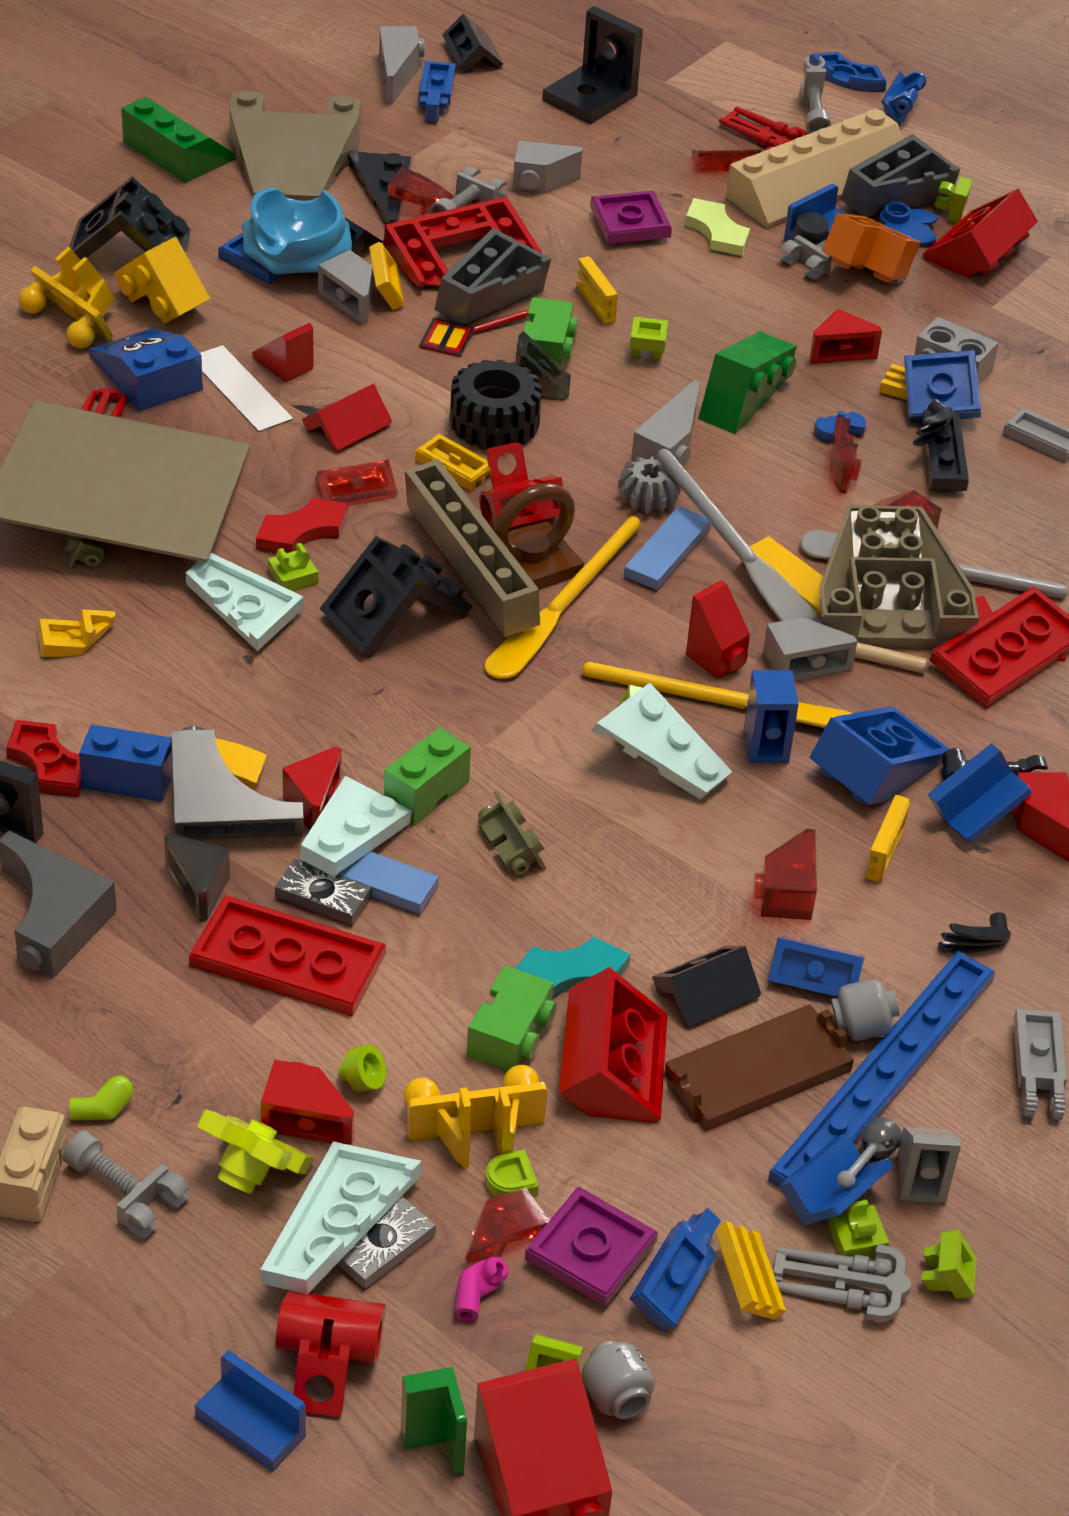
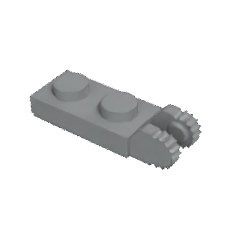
M1016 1009L1013 1021L1018 1086L1022 1088L1023 1117H1034L1038 1108L1036 1089L1050 1090L1049 1112L1051 1119L1062 1120L1065 1113L1067 1074L1061 1012Z

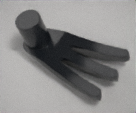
M934 399L927 408L933 416L923 419L922 422L928 425L916 432L921 437L914 440L913 444L915 446H922L937 438L951 422L954 415L952 408H947L938 399Z
M1002 912L991 914L989 917L990 926H967L951 923L949 927L954 933L943 932L941 934L943 940L947 942H939V949L954 953L957 951L973 953L1004 946L1011 938L1006 914Z

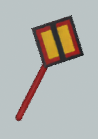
M529 310L474 327L433 317L419 344V348L462 357L473 334L528 317Z

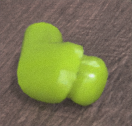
M116 1075L107 1080L94 1097L70 1098V1121L114 1119L131 1100L134 1091L132 1083L127 1077Z

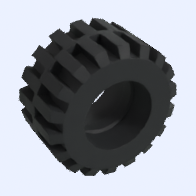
M482 360L481 363L474 362L469 364L468 368L460 369L458 375L453 377L451 385L450 425L452 430H456L455 434L459 438H465L466 443L470 445L476 444L479 445V448L484 449L514 442L520 444L527 443L529 437L536 435L540 424L542 386L539 384L538 377L531 374V370L528 368L519 367V364L514 362L508 363L505 360Z

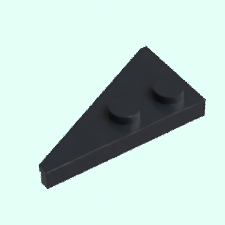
M349 151V166L351 168L355 167L358 172V181L366 188V194L374 207L378 206L380 208L381 219L384 224L399 222L411 171V157L401 156L397 153L379 154Z

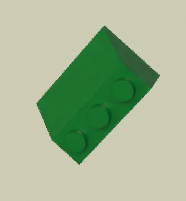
M148 97L137 99L135 102L121 108L123 142L185 183L236 159L235 153Z

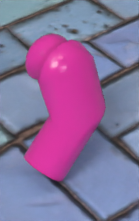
M490 1257L488 1260H482L461 1273L458 1279L454 1312L456 1319L462 1322H473L478 1319L480 1299L498 1289L508 1276V1266L503 1259Z

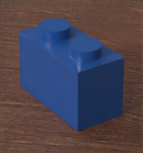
M752 670L744 722V735L749 763H789L799 705L793 670Z
M91 724L79 751L82 788L163 802L173 777L172 737Z

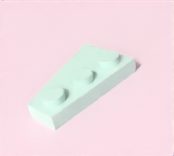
M210 553L207 563L198 561L186 572V584L257 651L304 608V596L213 553Z
M648 683L597 722L591 730L602 738L608 735L625 746L622 751L636 759L639 755L658 767L660 775L699 800L703 799L724 782L732 773L730 768L651 683Z
M345 776L302 842L299 859L334 877L409 825L412 810L395 802L392 798L384 796Z

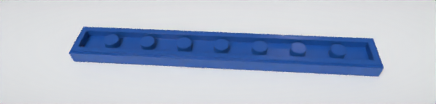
M957 951L895 1023L891 1032L883 1037L770 1169L768 1180L779 1186L836 1136L847 1133L856 1146L862 1139L863 1131L868 1124L883 1114L993 982L995 971Z

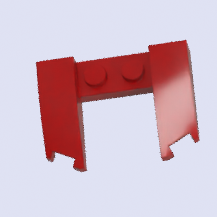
M507 197L386 224L384 230V247L401 271L421 288H423V285L439 287L441 278L449 271L435 248L484 237L493 228L542 254L541 249Z

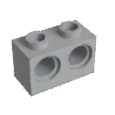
M937 317L918 335L914 355L975 350L979 385L993 371L999 342Z

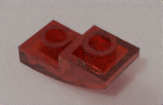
M837 416L830 455V470L838 491L846 494L850 481H857L859 478L862 460L856 458L858 443H854L855 435L849 434L851 419Z

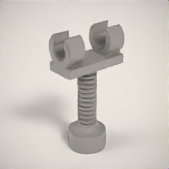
M809 56L805 58L803 68L805 78L801 82L799 91L801 105H810V112L805 118L806 129L809 134L831 126L830 114L823 109L821 101L826 76L825 60L821 56H819L817 66L809 63Z
M467 166L462 172L457 174L456 192L459 194L451 200L440 198L429 207V214L463 207L473 200L484 202L506 197L507 193L500 189L508 183L498 178H493L487 184L474 178L481 173L480 170Z
M798 235L794 237V241L788 240L781 247V250L788 254L780 257V259L789 265L796 264L800 259L806 262L805 265L810 267L811 270L805 272L804 275L814 281L821 279L824 274H829L831 270L832 256L822 252L826 240L814 245Z
M87 1130L76 1134L64 1150L63 1161L80 1173L91 1168V1170L127 1195L117 1204V1222L122 1226L126 1225L138 1238L145 1239L157 1228L152 1223L157 1216L147 1205L158 1195L172 1208H178L190 1197L184 1193L189 1188L187 1182L180 1175L169 1172L168 1167L162 1163L140 1182V1180L102 1154V1141Z

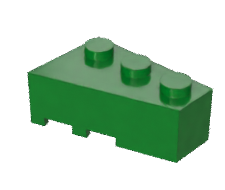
M759 331L715 353L698 419L736 434L776 390L791 377L797 363L796 358H794L797 346Z

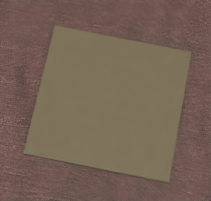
M35 400L0 468V521L207 563L248 454L250 444Z

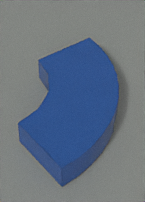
M839 52L816 53L809 56V63L814 66L818 65L819 56L824 58V68H826L825 79L834 84L860 91L880 92L886 90L887 81L876 65L852 62L844 58Z

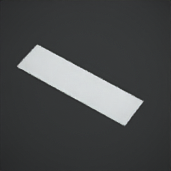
M223 345L200 353L202 355V372L258 431L293 419Z

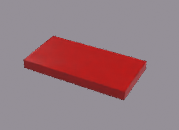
M1033 586L980 620L978 624L932 651L929 661L984 708H988L1057 662L1063 654H1069V614Z
M224 895L189 954V966L353 1017L386 955V944Z

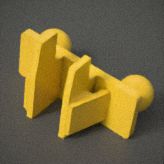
M67 247L55 258L61 268V272L51 277L37 266L30 269L35 282L25 287L19 294L18 302L22 310L29 314L39 313L46 306V297L49 298L60 309L77 320L70 324L66 333L70 345L77 349L89 347L94 341L95 332L107 341L113 337L103 316L114 302V296L105 280L86 257L80 260L73 250Z
M516 1065L510 1068L504 1076L503 1087L468 1091L467 1087L460 1088V1093L440 1095L438 1086L432 1080L416 1078L407 1084L403 1093L404 1103L408 1108V1138L414 1141L440 1137L457 1163L461 1164L462 1168L469 1167L470 1136L474 1132L493 1130L498 1154L513 1152L517 1127L541 1124L545 1121L546 1084L540 1082L536 1071L527 1065Z

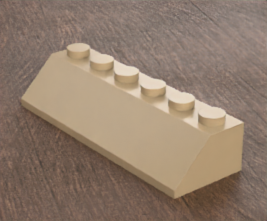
M877 108L869 110L863 114L845 119L842 122L730 164L726 198L769 229L786 222L790 204L832 183L838 186L836 201H839L849 170L903 140V135L898 123L888 117L883 111Z

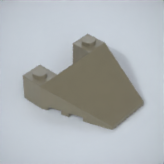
M250 90L232 91L229 108L230 143L237 152V160L243 166L244 176L253 196L263 189L276 188L281 190L286 198L308 201L318 198L322 190L328 191L336 181L337 172L344 170L347 166L349 151L359 150L361 132L360 98H351L345 95L329 97L327 114L265 111L264 93H255Z

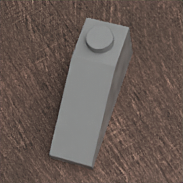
M380 26L379 56L387 104L395 102L419 70V57H424L425 47L424 38H418L417 26Z
M693 380L634 431L632 461L635 462L637 456L643 459H650L653 456L654 460H658V452L661 449H668L683 467L686 465L691 455L690 444L697 413L700 382Z

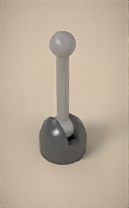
M878 1117L868 1124L862 1135L865 1151L849 1170H844L838 1174L837 1184L840 1188L845 1190L852 1188L856 1182L855 1176L871 1157L885 1158L896 1151L900 1145L902 1132L894 1121L889 1118Z

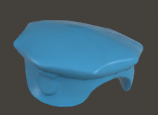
M263 189L253 196L250 203L252 217L242 223L244 253L271 273L277 275L318 272V264L352 249L350 226L345 219L343 209L337 200L326 190H322L318 198L299 201L286 198L279 189Z

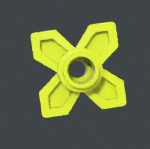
M205 1109L196 1126L229 1143L219 1162V1166L222 1169L218 1178L228 1185L252 1194L256 1184L262 1185L270 1166L281 1170L287 1168L298 1174L306 1175L314 1159L310 1155L274 1139L277 1131L254 1119H251L248 1124L239 1118L229 1115L225 1117Z

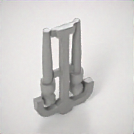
M877 1244L875 1261L869 1260V1256L857 1254L854 1257L782 1247H778L773 1273L780 1292L847 1304V1308L861 1310L862 1307H867V1320L884 1322L895 1318L900 1310L901 1299L907 1297L911 1289V1280L905 1275V1256L900 1250L891 1246ZM786 1258L795 1259V1260H800V1261H805V1262L814 1263V1264H819V1265H824V1266H830V1267H823V1266H817V1265H811V1264H805V1263L787 1261ZM891 1261H892V1262L895 1264V1266H896L895 1273H892V1274H891V1272H892V1263H891ZM783 1274L836 1283L835 1289L785 1283L782 1282ZM845 1284L885 1290L891 1297V1302L887 1306L886 1295L871 1292L870 1295H865L863 1290L849 1288V1291H844Z

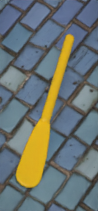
M636 516L629 517L552 600L548 607L540 611L539 626L510 635L486 659L484 669L488 675L497 679H509L522 671L546 641L556 626L560 614L639 529L641 524L639 518Z
M587 662L582 666V673L588 678L628 686L630 684L641 688L651 683L658 692L740 709L747 708L748 694L594 662ZM799 703L796 722L825 728L831 717L852 713L839 709Z

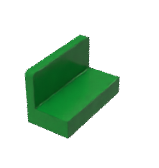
M448 1367L402 1376L400 1433L405 1450L445 1442L453 1475L464 1473L467 1416L454 1368Z

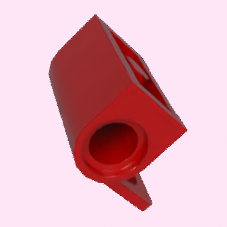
M514 442L489 448L486 455L493 489L480 492L479 506L481 515L490 527L494 529L500 512L514 496L538 484L550 483L563 487L562 477L550 475L528 480L523 447L520 443ZM504 453H511L516 459V467L510 474L501 473L497 466L499 457ZM552 499L538 500L524 508L516 516L510 527L557 517L560 513L559 504Z
M294 1291L287 1292L279 1312L275 1348L279 1351L298 1353L293 1395L304 1402L306 1413L337 1417L342 1413L350 1360L372 1364L377 1362L381 1350L386 1304L303 1294ZM315 1375H322L330 1379L334 1385L333 1396L325 1402L312 1400L308 1396L305 1386L309 1378Z

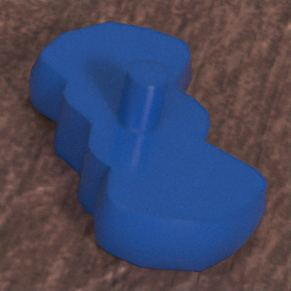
M838 411L837 416L819 417L814 424L817 438L826 442H831L835 437L845 438L850 433L862 436L867 427L866 419L859 413L852 411L848 414Z

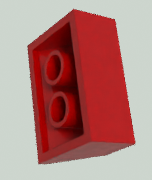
M1018 188L970 210L923 253V256L926 260L965 277L977 272L985 275L998 267L997 260L1007 257L1015 250L1013 248L1014 245L1023 242L1030 236L1028 231L1038 223V220Z
M611 967L569 988L559 1093L590 1117L655 1123L661 1120L668 1014Z

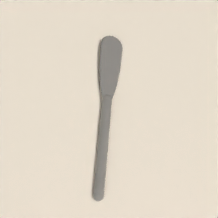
M661 449L657 454L659 462L745 564L751 580L780 621L805 617L823 624L821 617L802 598L797 590L773 567L756 556L754 551L668 449Z
M823 530L809 531L801 538L800 546L803 552L811 557L829 560L838 534ZM958 564L968 581L1022 592H1026L1034 586L1045 596L1058 599L1065 598L1068 595L1067 586L1061 583Z

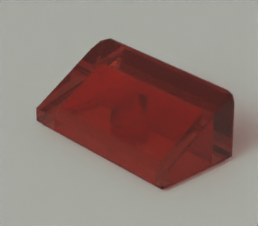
M761 149L692 150V157L698 172L729 171L730 164L761 153Z
M389 459L317 471L314 479L321 499L350 504L396 496L398 494Z

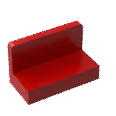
M374 383L302 418L308 432L320 426L322 427L334 451H338L392 423V419Z

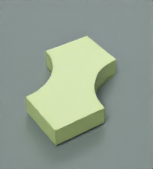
M693 198L686 215L685 225L706 236L710 242V250L742 256L749 240L750 228L733 222L726 215L725 204Z

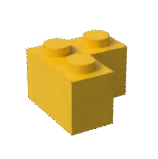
M177 237L150 249L114 272L120 290L128 297L130 303L147 295L153 312L160 317L163 325L211 299Z

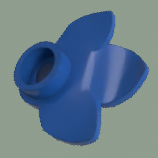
M901 202L888 203L885 209L881 211L880 222L883 225L920 241L919 246L931 245L936 242V236L929 227L938 220V216L923 209H910L908 205Z

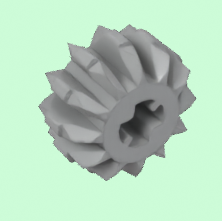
M637 456L635 462H626L618 481L622 504L631 505L632 512L642 510L647 515L650 511L662 514L664 509H673L675 502L678 500V494L681 493V487L658 460H654L653 456L650 459H643Z

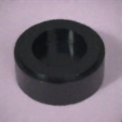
M804 212L798 215L794 232L797 236L800 235L811 243L820 242L827 236L829 222L821 214Z

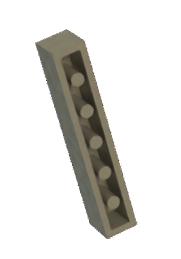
M437 459L405 470L407 506L504 637L539 626V589L441 461Z

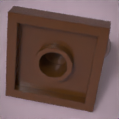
M550 483L534 485L514 496L504 506L494 526V532L539 590L574 578L584 567V562L564 540L574 520V500L565 488ZM542 499H552L559 504L560 513L554 527L547 519L509 531L516 516L528 505Z

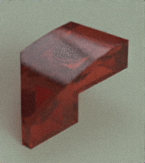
M404 167L399 170L388 184V195L420 205L421 215L429 214V207L440 198H448L449 200L454 198L451 193L434 181Z
M526 1188L502 1194L486 1201L474 1226L472 1241L465 1256L468 1263L487 1260L490 1257H501L507 1243L536 1237L550 1221Z

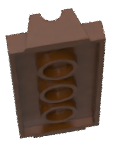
M809 1004L666 1061L664 1074L669 1079L667 1085L694 1123L699 1122L704 1130L708 1131L851 1072L854 1059L848 1053L847 1033L843 1028L838 1029L835 1026L832 1018L833 1015L827 1009L818 1014L812 1005Z

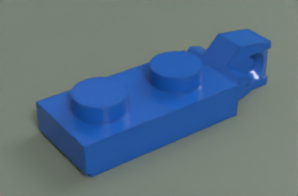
M425 61L418 102L419 106L426 107L425 121L438 122L440 108L448 109L455 80L456 63Z
M706 1208L700 1214L691 1215L687 1223L684 1220L679 1221L671 1229L629 1298L662 1331L671 1329L677 1324L716 1257L713 1253V1248L708 1242L721 1220L709 1208Z

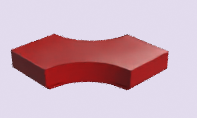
M312 497L306 506L293 513L284 515L266 514L256 536V548L274 552L283 548L286 553L297 550L296 546L298 543L303 545L315 539L338 538L348 516V503Z
M16 720L6 746L7 758L26 764L38 774L40 793L79 797L82 789L79 754L73 753L61 745L57 739V725Z

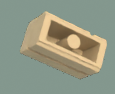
M25 1106L18 1109L0 1156V1217L34 1223L41 1222L60 1170V1163L63 1161L64 1150L68 1145L67 1133H65V1115L60 1114V1112Z

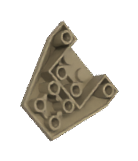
M847 505L819 590L822 620L828 626L855 636L859 643L880 648L934 649L978 624L979 616L974 589L923 507Z

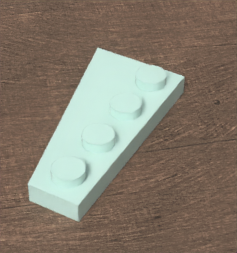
M333 1141L261 1267V1283L308 1294L422 1176V1161Z

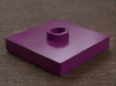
M654 191L591 197L590 208L607 244L671 238L672 227Z
M578 1186L525 1249L524 1260L606 1307L656 1244L658 1232Z

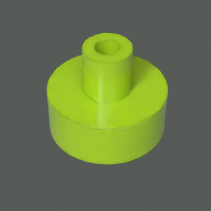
M372 1044L349 1049L345 1054L343 1064L338 1068L340 1080L344 1083L348 1082L350 1087L359 1093L381 1088L386 1079V1064L382 1053Z

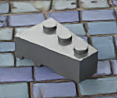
M912 134L852 167L849 170L840 200L865 217L880 214L885 209V206L891 202H901L910 208L935 203L938 196L949 197L947 194L938 192L939 187L943 181L951 182L955 185L960 168Z
M493 228L441 278L434 310L460 324L466 325L542 291L551 258Z

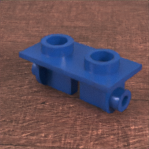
M899 71L881 101L887 115L893 118L899 126L902 125L909 111L912 110L914 102L918 97V91L926 85L927 80L922 72H913L905 77Z

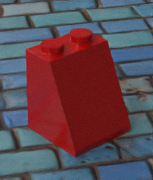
M576 1358L479 1382L477 1384L474 1441L500 1516H609L612 1487Z

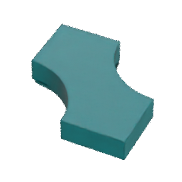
M592 936L583 945L565 951H550L533 946L515 969L554 982L553 1000L559 994L568 991L570 987L608 967H611L621 976L630 964L631 954Z

